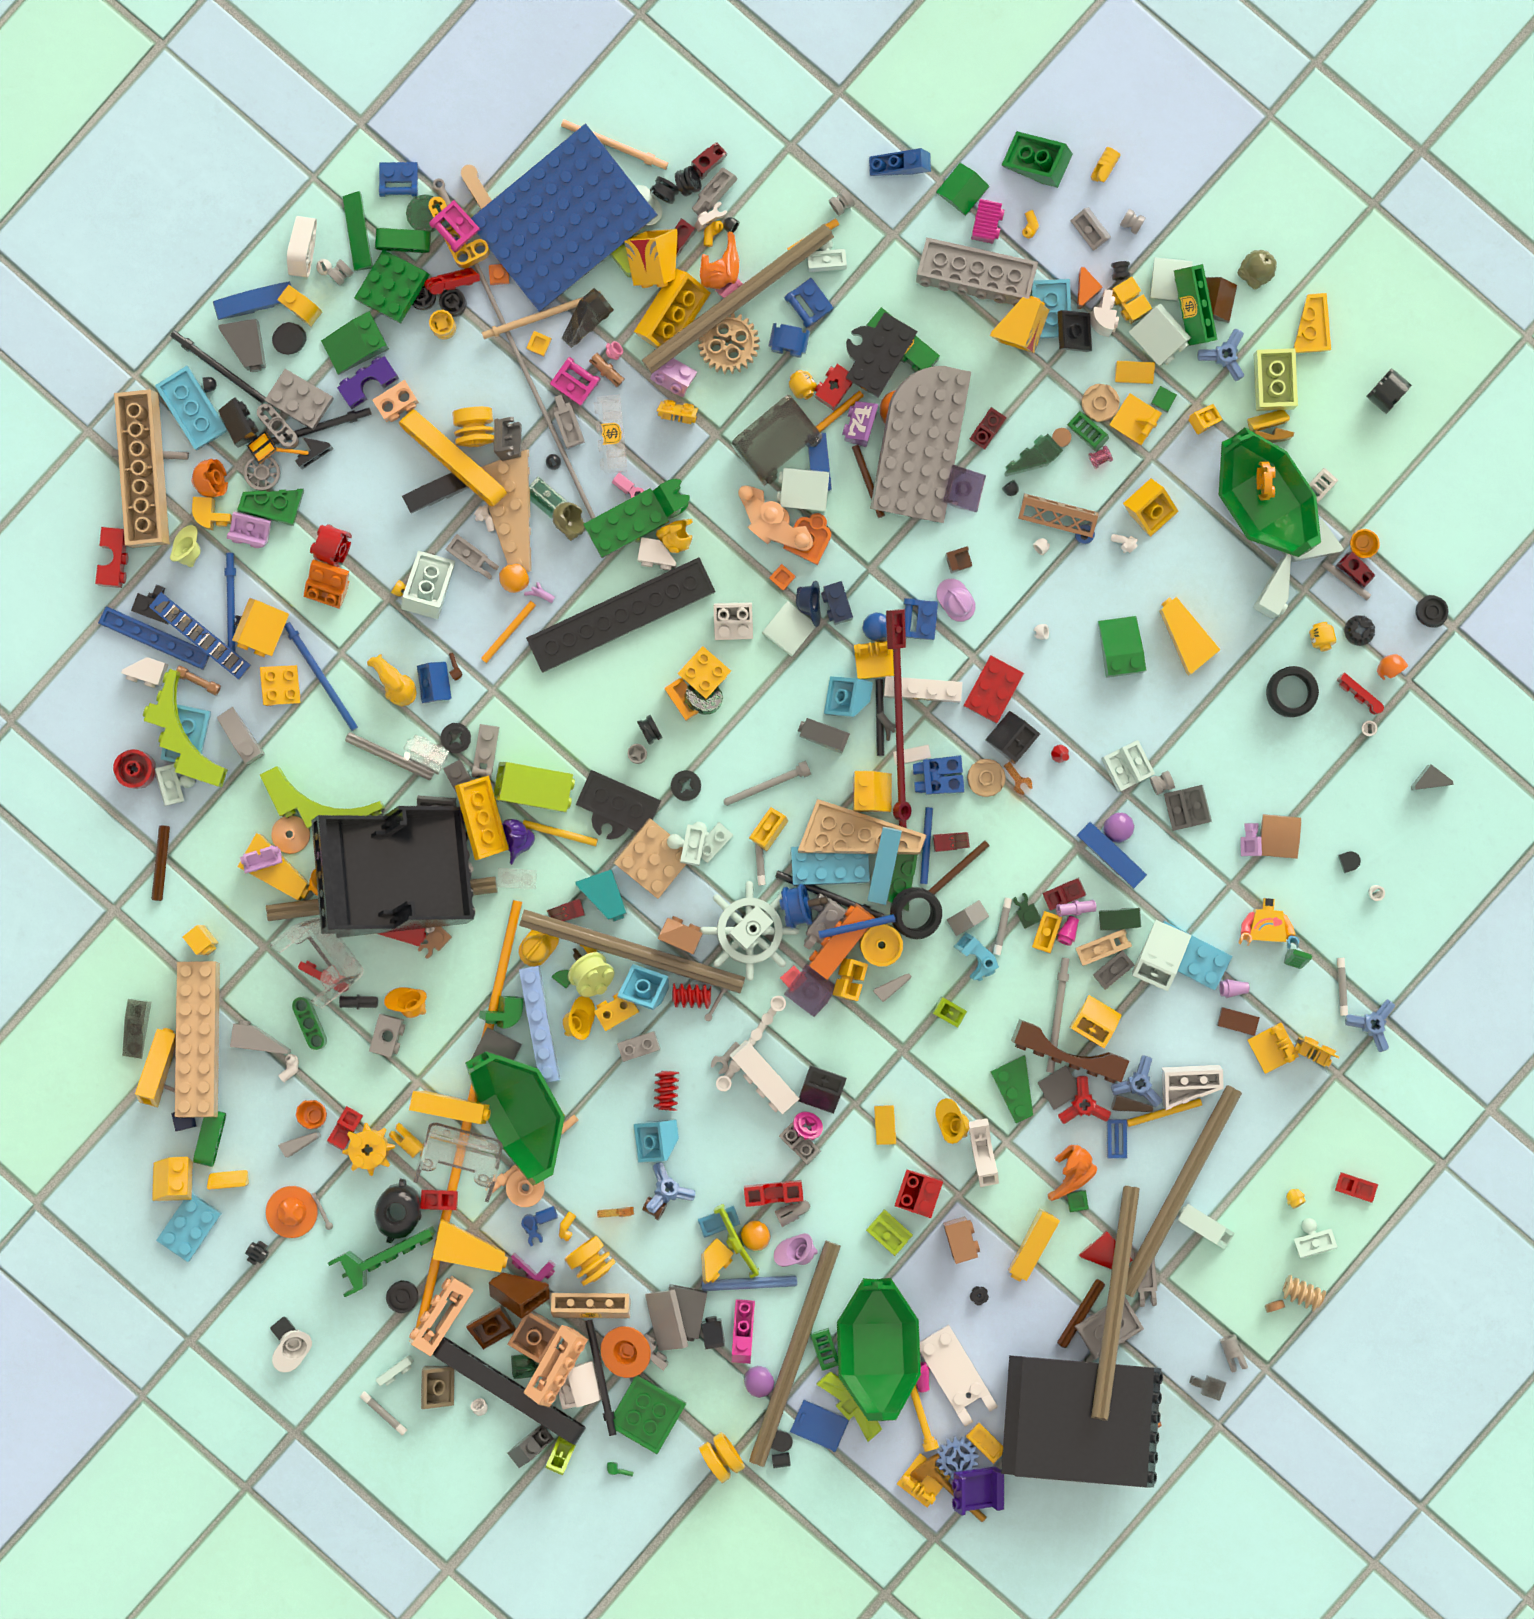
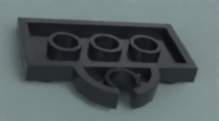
M884 312L876 328L860 326L852 330L851 334L853 336H860L862 343L854 345L851 339L847 338L846 350L849 357L855 363L847 374L846 379L879 398L918 331Z
M591 770L576 805L593 812L592 826L599 836L602 834V826L606 823L610 824L612 832L607 835L606 839L611 840L624 835L628 828L638 832L649 818L654 819L661 800Z

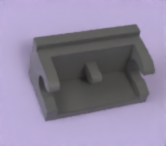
M514 417L494 419V452L501 461L521 457L522 424L514 422Z

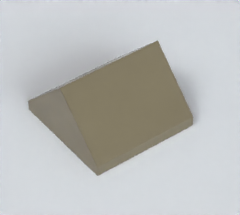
M424 1366L422 1369L421 1409L454 1405L455 1369L450 1366Z

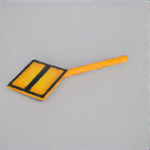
M266 431L246 445L258 464H261L275 451L302 455L309 454L308 451L276 448Z

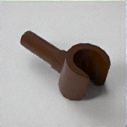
M450 653L449 656L454 669L449 673L456 681L463 674L456 663L454 653Z

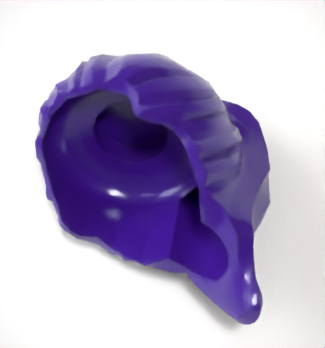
M507 819L502 823L509 848L508 851L510 852V864L512 865L521 853L529 850L534 844L535 835L519 820Z

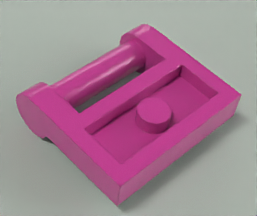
M455 200L429 222V225L435 228L451 245V249L454 252L460 250L468 240L480 231V228ZM445 219L461 238L456 241L441 224V221Z
M568 357L550 382V385L579 406H582L601 378L597 375L593 376L576 364L574 359ZM570 368L590 382L589 385L585 386L568 374L567 370Z

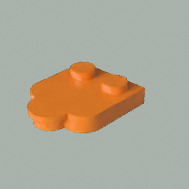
M815 513L809 518L801 517L794 525V527L806 526L813 539L811 549L801 551L784 545L783 549L818 565L831 539V531L826 527L827 520L825 516Z

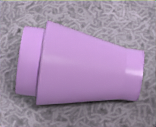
M1225 979L1219 985L1220 995L1230 998L1241 994H1248L1249 983Z

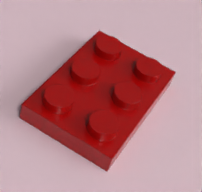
M990 655L963 706L997 724L1024 673Z

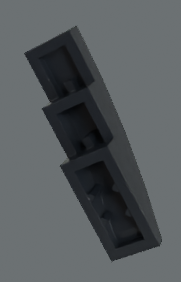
M450 473L403 495L402 498L412 514L445 498L448 499L469 487L453 473Z

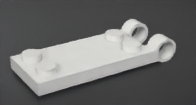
M949 1324L920 1341V1353L965 1427L973 1422L965 1406L981 1397L989 1412L998 1407ZM966 1393H971V1397L967 1398Z

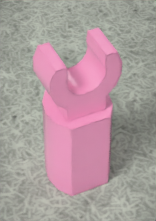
M620 472L612 481L625 494L629 493L631 498L634 497L636 492L642 493L644 491L642 488H635V484Z

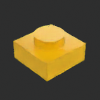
M533 331L526 349L544 357L552 339Z

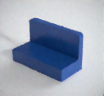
M431 662L418 665L417 672L422 703L450 700L451 691L447 663Z

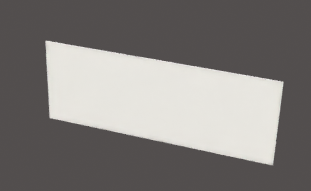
M929 745L904 750V763L931 758ZM895 751L893 752V755L895 759V764L897 765V756Z

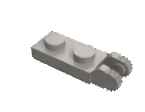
M458 534L455 535L446 548L449 553L489 580L492 578L491 574L480 568L483 563L486 562L491 568L496 570L499 568L497 564L488 559L487 555Z
M1155 1258L1137 1290L1139 1292L1140 1307L1145 1306L1144 1292L1151 1291L1150 1301L1152 1306L1157 1305Z

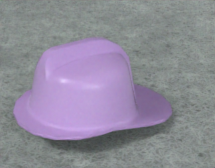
M946 579L939 584L937 599L948 616L955 621L970 619L975 612V601L965 585L956 579Z
M803 1233L782 1241L774 1251V1261L782 1267L794 1264L806 1265L818 1251L813 1245L811 1236Z

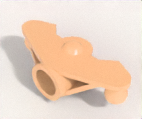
M746 485L739 489L738 495L751 522L748 528L767 544L774 541L801 551H808L812 548L813 539L806 526H790L788 511L775 501L765 502L763 490Z

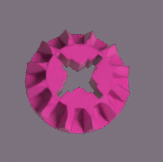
M801 1112L793 1120V1130L797 1131L798 1136L801 1135L805 1140L811 1139L813 1141L823 1131L821 1120L811 1112ZM805 1123L807 1126H811L810 1130L807 1127H803Z

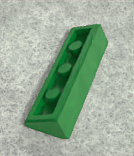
M360 191L343 196L354 271L371 269L373 267L362 194Z

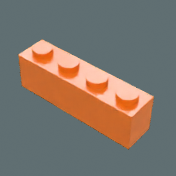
M856 903L854 907L852 905L848 907L845 912L846 917L842 922L839 920L833 928L875 919V917ZM868 928L824 938L820 943L822 947L819 951L814 950L808 958L810 960L809 966L828 980Z

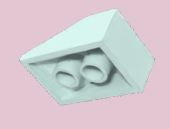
M418 551L402 597L401 609L438 619L455 561Z
M1289 554L1281 558L1253 606L1255 610L1271 619L1283 615L1288 607L1286 602L1289 597L1291 555Z

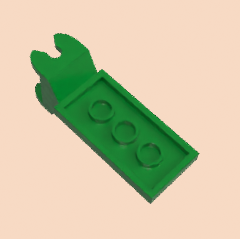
M670 479L660 484L653 491L649 488L584 523L583 526L600 557H606L669 523V518H674L683 513L689 505L690 496L680 495L679 490L682 481L680 479Z
M431 1226L364 1261L351 1251H348L328 1262V1265L331 1266L339 1261L341 1262L346 1272L342 1274V1277L348 1276L353 1286L352 1289L343 1294L344 1297H347L367 1285V1270L371 1272L381 1266L380 1262L385 1261V1263L396 1259L400 1252L404 1255L416 1248L415 1245L418 1243L422 1246L430 1242L436 1231Z

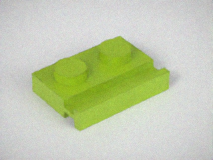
M885 1209L866 1229L894 1256L913 1236Z

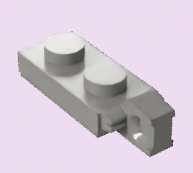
M721 168L698 194L697 203L692 207L694 212L698 216L705 211L708 212L737 181V177L725 168Z
M562 394L555 396L558 407L554 408V415L566 448L569 449L585 443L570 402L565 403Z
M829 900L828 904L824 906L812 921V925L808 926L806 931L807 938L804 940L803 946L810 950L816 942L820 944L824 938L820 939L818 931L833 928L843 917L846 910Z

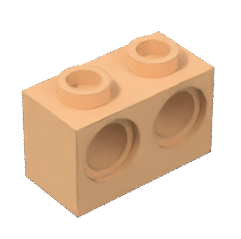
M405 380L372 400L386 422L397 420L400 417L399 414L404 411H411L419 403ZM402 394H409L408 401H400ZM386 404H393V409L390 412L384 411Z

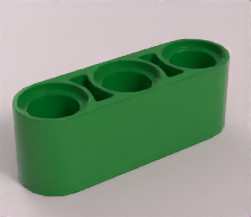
M377 228L375 249L429 253L431 232Z
M307 997L296 998L292 1003V1009L308 1046L313 1050L322 1049L327 1044V1037L311 1000ZM300 1000L306 1002L307 1007L304 1011L298 1008ZM307 1018H311L314 1021V1026L311 1029L305 1025ZM314 1036H319L321 1038L322 1042L320 1046H315L313 1044Z
M218 1111V1117H203L193 1163L209 1167L214 1166L226 1120L225 1112Z

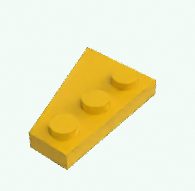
M1327 293L1308 294L1306 296L1294 344L1296 354L1331 350Z

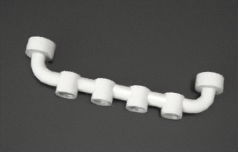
M782 996L772 998L771 1008L767 1013L763 1014L762 1021L751 1032L748 1042L752 1046L762 1038L763 1031L773 1022L776 1012L782 1011L785 1008L786 1001ZM731 1063L726 1074L720 1076L716 1081V1086L720 1091L730 1089L732 1084L731 1078L739 1071Z

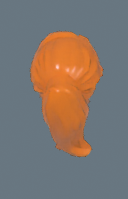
M728 232L727 249L724 251L721 259L709 263V256L702 254L700 279L701 285L705 288L721 289L727 283L734 284L737 281L739 256L733 232Z
M1069 1145L1055 1157V1161L1059 1163L1066 1158L1068 1159L1066 1166L1063 1168V1174L1066 1177L1056 1190L1048 1194L1049 1200L1059 1199L1079 1189L1096 1174L1097 1166L1092 1163V1156L1086 1149L1081 1148L1079 1145Z

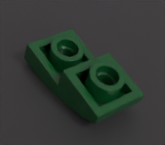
M1140 908L1100 910V930L1141 927Z

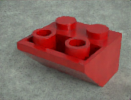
M906 1169L894 1206L931 1218L943 1180Z

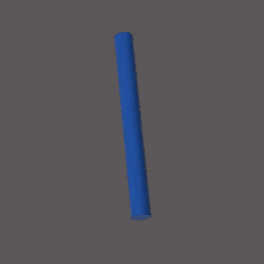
M925 807L924 834L926 839L922 848L920 884H928L933 808Z
M893 914L818 931L821 939L896 921Z

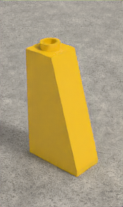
M1169 597L1161 604L1163 608L1159 612L1185 672L1189 676L1219 652L1220 648L1177 597L1173 600Z
M256 833L245 854L257 851L258 855H260V849L270 847L272 844L263 835ZM283 856L282 863L249 872V874L296 900L301 901L302 898L305 899L309 893V882ZM240 861L237 867L244 870V864Z
M163 1028V1030H156L135 1092L140 1103L157 1108L159 1106L176 1046V1034L171 1029Z
M413 1091L409 1107L411 1111L476 1124H486L491 1114V1110H489L490 1105L429 1091Z
M1039 1208L1008 1269L1012 1273L1010 1277L1020 1282L1022 1279L1028 1280L1060 1222L1057 1217Z
M440 1219L432 1259L500 1273L502 1268H506L508 1257L505 1256L503 1250L444 1219Z

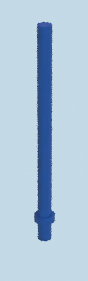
M290 622L286 623L284 628L289 634V639L293 640L351 731L358 728L357 724L299 637L300 633L298 630L295 631Z

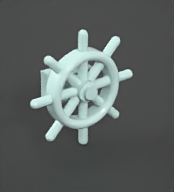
M747 881L745 884L746 898L737 900L729 905L720 895L716 894L713 896V900L724 911L718 920L717 927H702L700 932L703 935H717L718 942L724 951L714 961L715 967H720L729 957L735 961L746 963V979L751 981L754 978V963L771 957L780 967H785V960L776 950L780 945L782 935H797L799 929L797 927L794 929L782 927L781 919L776 912V909L780 906L782 895H779L771 904H768L763 900L753 898V883ZM746 906V916L742 918L735 910ZM729 916L737 923L735 927H726ZM726 935H729L734 940V942L731 945L729 944ZM760 935H773L771 944L769 945ZM758 944L764 951L754 955V946ZM740 946L743 950H746V955L737 952L736 949Z

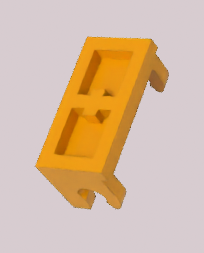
M683 678L677 679L664 688L685 721L703 710L693 704L699 703L697 699L694 698L693 703L688 696L689 687Z

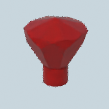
M1061 744L1055 746L1051 751L1052 759L1058 763L1067 761L1069 759L1067 747Z

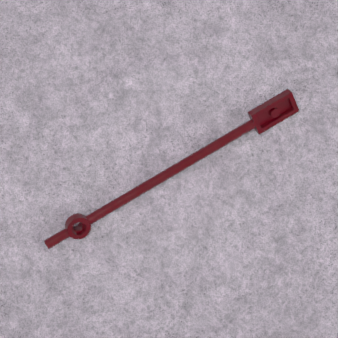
M905 609L886 610L887 649H893L898 802L893 807V815L896 820H899V826L907 828L906 820L910 818L912 809L911 805L906 802L901 677V648H906Z

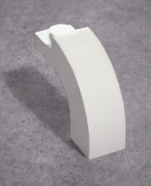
M988 1119L968 1122L971 1147L980 1187L999 1184Z

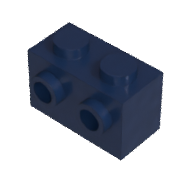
M842 581L823 586L821 595L823 602L828 603L829 610H827L829 621H833L834 625L853 620Z

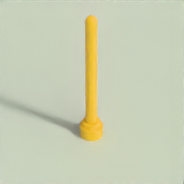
M915 1385L911 1392V1397L924 1436L922 1446L924 1452L939 1448L937 1439L931 1436Z

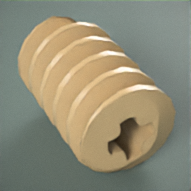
M1292 1275L1286 1278L1282 1289L1284 1299L1291 1295V1302L1297 1298L1298 1305L1300 1306L1304 1301V1308L1306 1309L1311 1304L1313 1312L1321 1306L1326 1295V1291L1323 1290L1321 1292L1319 1287L1314 1289L1312 1284L1307 1285L1305 1281L1300 1282L1298 1278L1292 1280Z

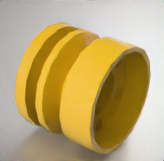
M483 406L467 407L452 412L453 425L462 427V429L454 432V435L459 437L455 439L456 446L481 447L494 442V435H491L494 432V428L485 426L493 422L492 408Z
M597 1235L583 1243L564 1259L571 1270L579 1266L581 1267V1270L576 1275L577 1278L584 1274L587 1275L581 1281L583 1286L597 1281L616 1263L614 1258L606 1262L604 1261L610 1255L609 1252L601 1255L598 1253L604 1245Z

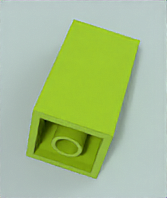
M499 762L493 793L497 801L567 812L572 802V798L569 796L570 791L574 788L575 779H573V774L510 762Z

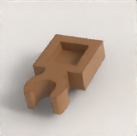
M435 927V930L425 937L428 943L422 944L418 951L420 952L423 948H427L429 952L425 958H430L433 954V949L436 948L440 951L452 936L442 927Z

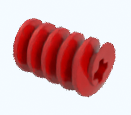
M673 983L672 1002H674L676 1008L681 1002L683 1008H686L687 1003H689L690 1008H693L695 1003H697L700 1009L704 1003L706 1009H709L711 1004V986L707 990L706 985H703L700 990L698 984L695 985L694 989L688 984L686 989H684L683 984H680L679 988L676 989V985Z
M661 1071L655 1074L660 1080L655 1081L654 1084L659 1085L660 1088L654 1089V1092L659 1093V1096L654 1097L659 1103L654 1104L653 1107L659 1110L677 1111L672 1106L678 1104L677 1101L673 1100V1098L678 1097V1094L673 1091L679 1089V1087L673 1083L679 1081V1078L674 1077L679 1072Z

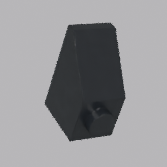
M717 1316L706 1317L705 1321H702L705 1350L725 1346L721 1318L717 1319Z

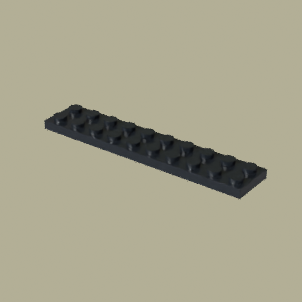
M700 557L539 631L526 639L542 673L703 599L716 591Z

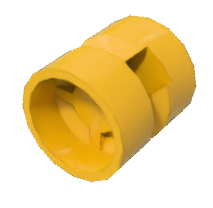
M437 310L430 316L429 326L437 338L445 340L455 334L457 329L456 323L448 311Z

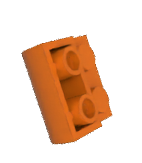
M313 559L310 564L309 577L305 584L303 597L340 609L349 586V571Z

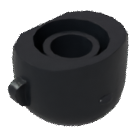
M400 1178L399 1183L390 1185L381 1194L375 1205V1223L379 1232L387 1237L386 1243H392L394 1239L407 1237L422 1217L420 1196L417 1190L406 1184L405 1179ZM393 1203H399L404 1206L406 1210L404 1219L396 1220L391 1216L390 1207Z

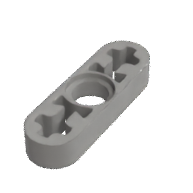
M270 404L260 405L257 409V416L285 449H295L299 444V439L295 432ZM265 410L269 412L270 416L272 417L271 420H269V418L266 415H264L263 412ZM280 422L283 424L281 430H273L275 423ZM285 433L289 438H292L293 441L291 443L287 442L283 436Z

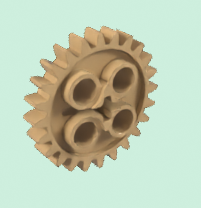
M733 313L731 317H727L703 335L704 337L698 339L701 342L698 348L702 350L700 356L704 357V363L709 362L710 369L716 366L715 370L718 372L722 368L724 374H726L727 369H730L731 374H733L734 369L737 368L741 372V366L747 369V362H754L751 356H758L755 350L760 349L759 345L756 344L760 342V339L755 337L758 335V331L753 330L754 324L748 325V318L742 321L741 314L735 318ZM722 328L729 329L726 334H720L719 331ZM740 335L746 336L744 341L736 340ZM715 345L721 346L719 351L711 350ZM732 352L739 354L736 358L729 357Z

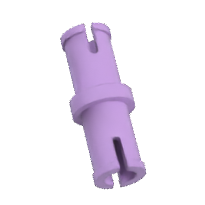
M1077 900L1069 904H1058L1056 906V912L1059 917L1072 914L1079 916L1081 913L1096 911V902L1094 900L1083 902Z

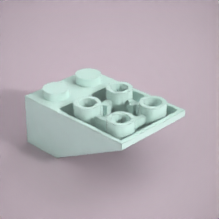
M1155 920L1132 970V976L1169 991L1191 935Z

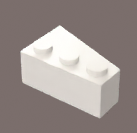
M1220 1065L1162 1068V1094L1165 1110L1223 1089V1069Z

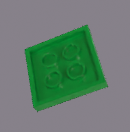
M382 250L354 299L401 324L430 274Z
M637 1375L614 1412L615 1429L653 1453L658 1454L686 1406V1402Z

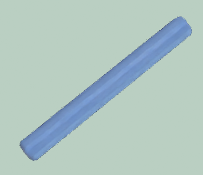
M797 1276L719 1279L713 1283L710 1281L707 1284L702 1281L703 1291L797 1286Z

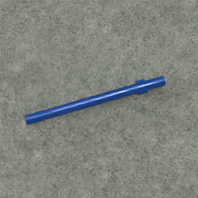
M226 553L224 576L227 579L228 647L236 652L235 641H232L235 634V625L233 624L235 622L234 576H236V568H234V553Z

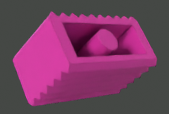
M984 199L979 200L971 236L972 240L993 244L994 239L999 238L1001 228H998L997 225L999 220H1003L1005 211L1001 209L1002 203Z

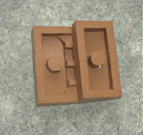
M1263 814L1260 829L1262 856L1298 859L1301 818Z

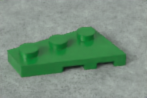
M304 488L288 491L285 489L270 492H243L237 510L241 513L294 526L304 494Z
M897 854L887 899L890 903L893 902L900 892L912 887L918 854ZM909 902L904 907V910L908 912L910 906Z
M1026 1056L1018 1057L990 1071L1015 1123L1017 1124L1033 1116Z

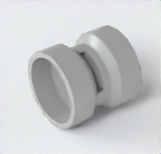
M845 189L839 192L837 197L829 199L831 207L838 216L843 214L845 209L855 205L852 197Z
M1129 209L1120 226L1123 228L1131 227V232L1137 234L1146 218L1142 215L1136 217L1135 212Z
M341 259L334 268L327 271L328 275L339 286L344 283L346 277H350L354 273Z
M633 744L628 749L627 754L631 762L641 764L646 760L647 751L641 744Z
M1169 771L1163 772L1161 776L1150 778L1156 795L1163 793L1166 789L1171 790L1175 788Z

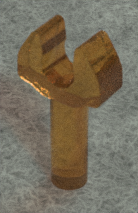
M1010 761L1004 765L1015 781L1013 789L1016 793L1024 795L1023 790L1020 788L1022 783H1025L1029 789H1032V781L1029 777H1021Z
M634 1207L597 1211L598 1218L634 1215Z

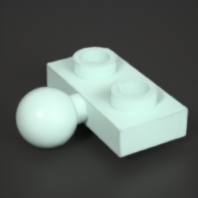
M830 240L819 248L821 251H815L807 257L809 272L847 269L845 249L831 250L833 242Z
M174 764L155 768V775L164 806L183 802L184 798L180 786L191 788L196 780L185 775L178 779Z
M703 822L693 824L694 826L707 828ZM720 822L709 833L706 830L701 858L707 863L733 836Z
M688 824L685 840L677 834H672L668 837L667 845L671 849L683 847L680 863L700 865L707 828Z
M1312 1218L1303 1220L1301 1226L1308 1235L1294 1239L1300 1259L1337 1249L1338 1246L1332 1229L1316 1233V1221Z

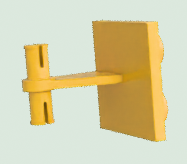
M1129 393L1109 426L1137 444L1142 445L1151 430L1156 428L1157 421L1162 413Z

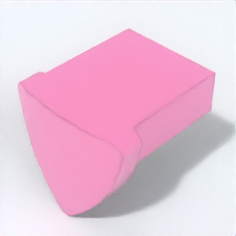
M737 279L734 284L727 283L725 287L715 291L724 299L743 283Z

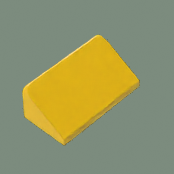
M1117 361L1115 365V382L1153 384L1155 362Z
M1277 410L1248 418L1247 423L1249 430L1254 432L1255 430L1260 431L1285 424L1290 420V417L1285 410Z
M770 807L749 839L765 851H768L788 823L787 817Z
M1044 911L1032 947L1051 954L1063 917Z
M894 1105L874 1106L876 1145L896 1144Z
M248 1171L209 1174L207 1189L247 1186L249 1184Z

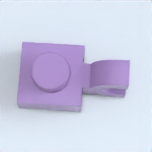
M1244 823L1246 837H1241V856H1262L1261 837H1256L1259 824Z

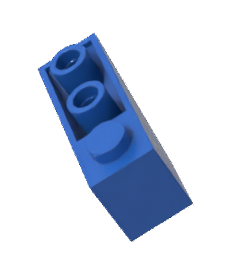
M918 148L870 156V176L913 175L931 172L930 152Z

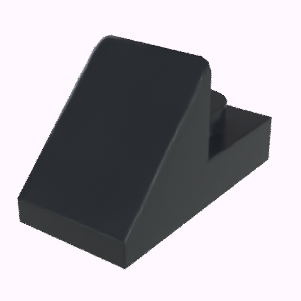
M303 438L310 451L308 455L299 454L295 462L301 469H304L334 448L328 442Z

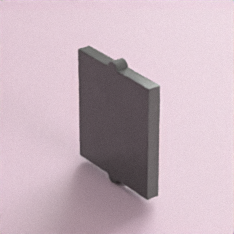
M1066 1065L1037 1082L1044 1093L1043 1097L1047 1098L1053 1110L1077 1095L1076 1077L1072 1076Z

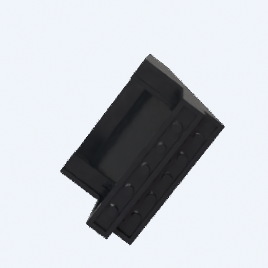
M397 806L384 816L318 815L311 820L321 934H336V938L460 925L474 920L473 889L470 883L472 873L468 862L470 853L467 850L468 834L465 831V822L460 806Z
M1009 1355L1001 1474L1015 1475L1016 1477L1133 1487H1154L1157 1481L1155 1465L1158 1462V1453L1156 1452L1159 1442L1158 1424L1161 1419L1159 1404L1162 1400L1160 1384L1163 1381L1161 1368L1116 1364L1108 1421L1091 1418L1098 1362Z

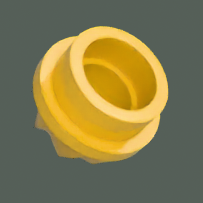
M1299 1189L1289 1190L1286 1196L1287 1204L1291 1205L1293 1209L1306 1202L1304 1193Z

